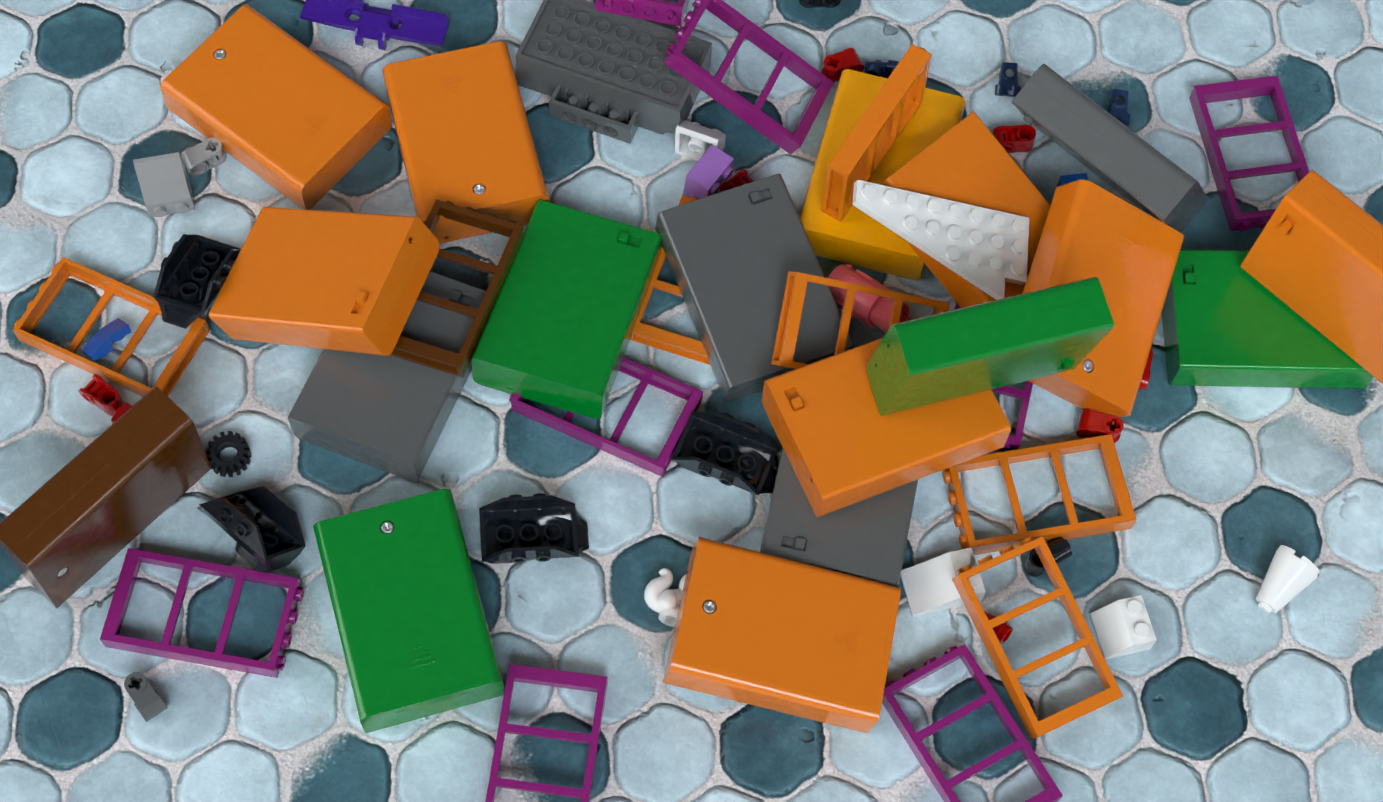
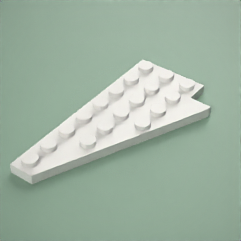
M857 180L854 183L852 205L994 299L1004 298L1005 282L1019 285L1026 283L1029 239L1028 217Z

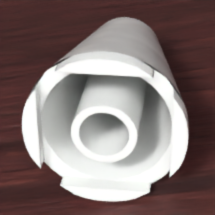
M1280 545L1276 550L1256 597L1257 606L1267 614H1270V612L1277 613L1320 575L1319 569L1305 556L1300 558L1294 555L1296 551L1284 545Z

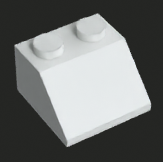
M684 120L676 127L675 153L699 161L712 144L723 151L726 134L717 129H709L701 126L699 123Z
M1142 595L1117 600L1090 613V618L1105 660L1150 650L1157 641Z

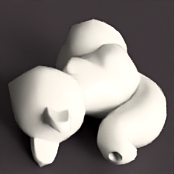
M663 568L659 571L661 577L652 579L647 584L644 591V599L649 608L659 613V620L662 623L675 627L686 574L679 582V589H669L673 583V574L669 569Z

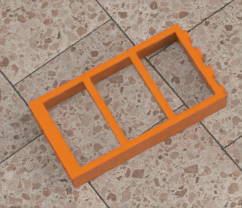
M913 44L909 47L827 165L821 210L823 213L840 222L843 220L853 204L854 183L857 180L869 182L921 106L932 54L927 52L926 49Z
M682 195L679 205L698 200V198ZM662 247L630 340L710 365L701 341L641 323L653 289L683 297L679 286L657 280L666 259V254Z
M62 257L59 263L54 265L47 281L41 284L34 300L28 303L27 310L23 316L16 321L13 332L19 341L89 373L97 374L111 383L144 397L155 386L169 396L210 332L206 320L200 317L187 327L190 330L152 388L120 374L121 370L157 315L162 316L158 302L154 297ZM72 276L105 292L68 348L63 349L31 333L69 277ZM115 295L147 309L149 312L110 370L75 353Z
M788 271L771 364L793 369L809 365L793 361L807 282L846 289L834 355L845 351L855 292L894 299L888 329L892 324L899 323L903 301L935 307L933 315L949 311L950 303Z
M1112 434L982 455L942 471L943 481L945 484H948L950 490L948 491L949 504L953 505L955 510L953 514L954 524L956 527H959L961 533L959 535L961 549L972 547L974 555L997 552L1011 545L1015 549L1022 546L1020 543L1022 540L1034 536L1035 539L1043 536L1045 542L1050 543L1060 537L1068 540L1132 529L1137 520ZM1099 449L1118 516L1078 523L1059 455ZM1051 457L1069 525L1027 531L1009 464ZM1000 465L1018 533L975 540L958 472Z
M1034 536L1028 537L1020 542L1022 546L1015 549L1012 545L1000 550V556L995 558L992 555L986 556L978 561L980 565L973 568L970 564L964 566L962 569L957 570L958 575L952 579L1031 740L1123 697L1043 536L1037 539ZM1035 548L1055 590L988 620L968 578ZM1060 598L1080 640L1013 671L993 628L1054 599ZM1084 647L1105 690L1038 721L1017 678Z

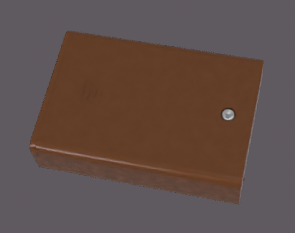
M155 386L0 523V545L22 576L56 609L211 470L194 422L166 394Z

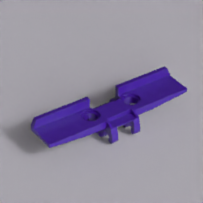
M305 0L300 14V18L355 31L356 45L363 46V38L378 40V49L384 51L386 50V40L389 41L390 38L406 42L442 46L450 23V19L446 14L392 4V10L369 6L368 3H364V0ZM353 14L358 16L359 19L352 21L349 17Z

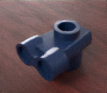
M866 61L865 73L888 79L899 61Z
M1002 62L998 85H995V95L1015 97L1021 90V86H1018V63ZM1010 69L1013 72V76L1008 77L1006 70Z
M1113 89L1107 112L1121 123L1129 125L1131 114H1128L1129 91ZM1117 97H1121L1124 103L1118 104L1116 102Z

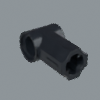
M1062 537L1047 544L1057 564L1073 554L1070 544ZM1035 549L1029 553L1024 562L1025 572L1032 577H1038L1045 571ZM1032 560H1038L1041 566L1034 564Z

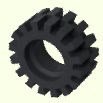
M224 431L220 432L221 437L213 436L214 442L209 440L207 443L209 448L206 447L205 450L211 469L216 474L220 473L222 477H225L226 474L229 477H233L234 472L238 476L241 474L240 469L245 471L247 469L246 464L250 465L251 462L249 458L251 457L248 443L237 432L235 435H233L232 431H228V435H225ZM233 447L237 450V456L233 460L223 461L220 459V453L225 448Z

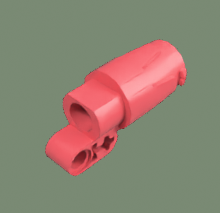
M850 264L839 265L828 276L829 279L892 291L858 269L854 271L853 266ZM829 286L838 308L843 310L846 289ZM855 292L851 316L870 328L879 327L886 334L894 299ZM904 302L902 303L899 323L913 320L909 317V306Z

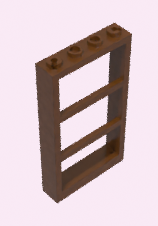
M436 199L425 223L432 233L441 215L444 218L510 238L498 266L441 248L439 249L438 258L494 274L479 309L424 292L419 293L417 301L474 318L459 354L400 336L390 355L463 378L495 301L523 241V226L516 224L512 220L499 219L493 214H483L470 207L463 208L456 206L450 201L443 202Z

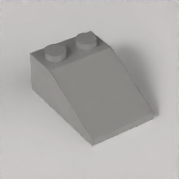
M179 152L133 160L150 218L195 210L192 186Z

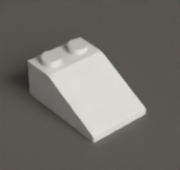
M972 547L948 552L901 570L900 578L912 617L964 606L952 579L958 575V569H962L969 564L972 568L977 566ZM979 573L968 578L979 602H981L986 591Z

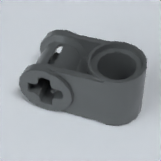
M133 672L126 677L124 687L146 722L168 708L156 689L154 690L142 673ZM137 683H139L141 686V688L138 690L134 686Z

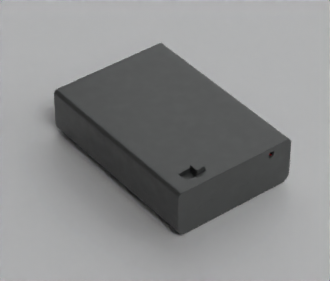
M1042 64L1012 100V104L1024 115L1023 119L1027 123L1036 127L1143 212L1180 233L1207 202L1208 198L1197 180L1046 64Z
M781 174L766 177L659 212L655 230L662 236V247L699 338L707 353L725 402H732L763 391L765 380L795 370L771 364L788 271L824 278L825 276ZM807 282L793 357L795 362L811 364L831 357L835 353L841 313L829 286ZM849 332L847 335L845 351L853 349L855 347Z
M431 271L420 291L475 309H479L486 293L484 290ZM416 300L400 336L459 354L474 318ZM323 349L288 416V421L293 434L302 441L409 481L418 482L472 371V362L470 361L462 378L392 355L382 356Z
M782 447L760 552L898 587L918 480L817 517Z

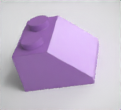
M712 144L686 175L683 195L701 199L711 194H716L721 187L720 183L723 179L728 180L734 171L732 168L734 158Z

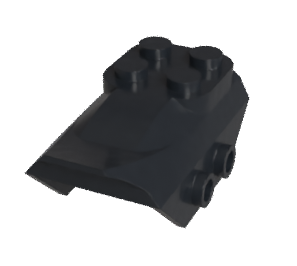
M183 234L180 240L174 243L168 257H165L161 263L153 295L160 306L162 320L186 329L193 321L203 315L219 290H221L241 249L197 234Z
M692 412L671 460L675 461L682 468L699 475L719 479V482L724 485H733L759 496L762 493H773L779 466L777 459L779 447L752 423L740 422L727 413Z
M264 486L233 493L199 504L200 507H197L198 510L207 515L237 542L235 545L236 552L259 572H271L291 564L306 546L297 513Z
M543 493L526 497L514 494L479 508L482 562L492 564L522 563L530 559L545 562L551 558L579 557L581 552L589 549L587 522L577 514L575 503L553 495L547 496Z

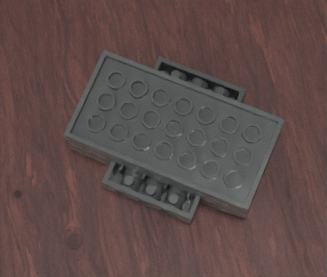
M543 0L515 55L518 86L551 96L549 100V115L551 117L631 144L638 127L658 134H675L677 125L687 120L700 92L698 87L663 63L667 57L665 51L672 42L675 43L676 38L674 35L679 27L596 11L595 3L586 0ZM690 36L681 53L709 72L711 68L712 43Z

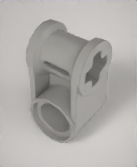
M208 138L193 147L185 149L180 155L191 176H199L221 165L227 157L226 152L222 150V143L216 138Z

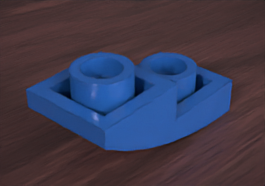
M119 318L110 322L86 343L82 349L83 354L93 361L103 359L108 353L114 351L112 342L120 341L126 335L132 333L129 324Z

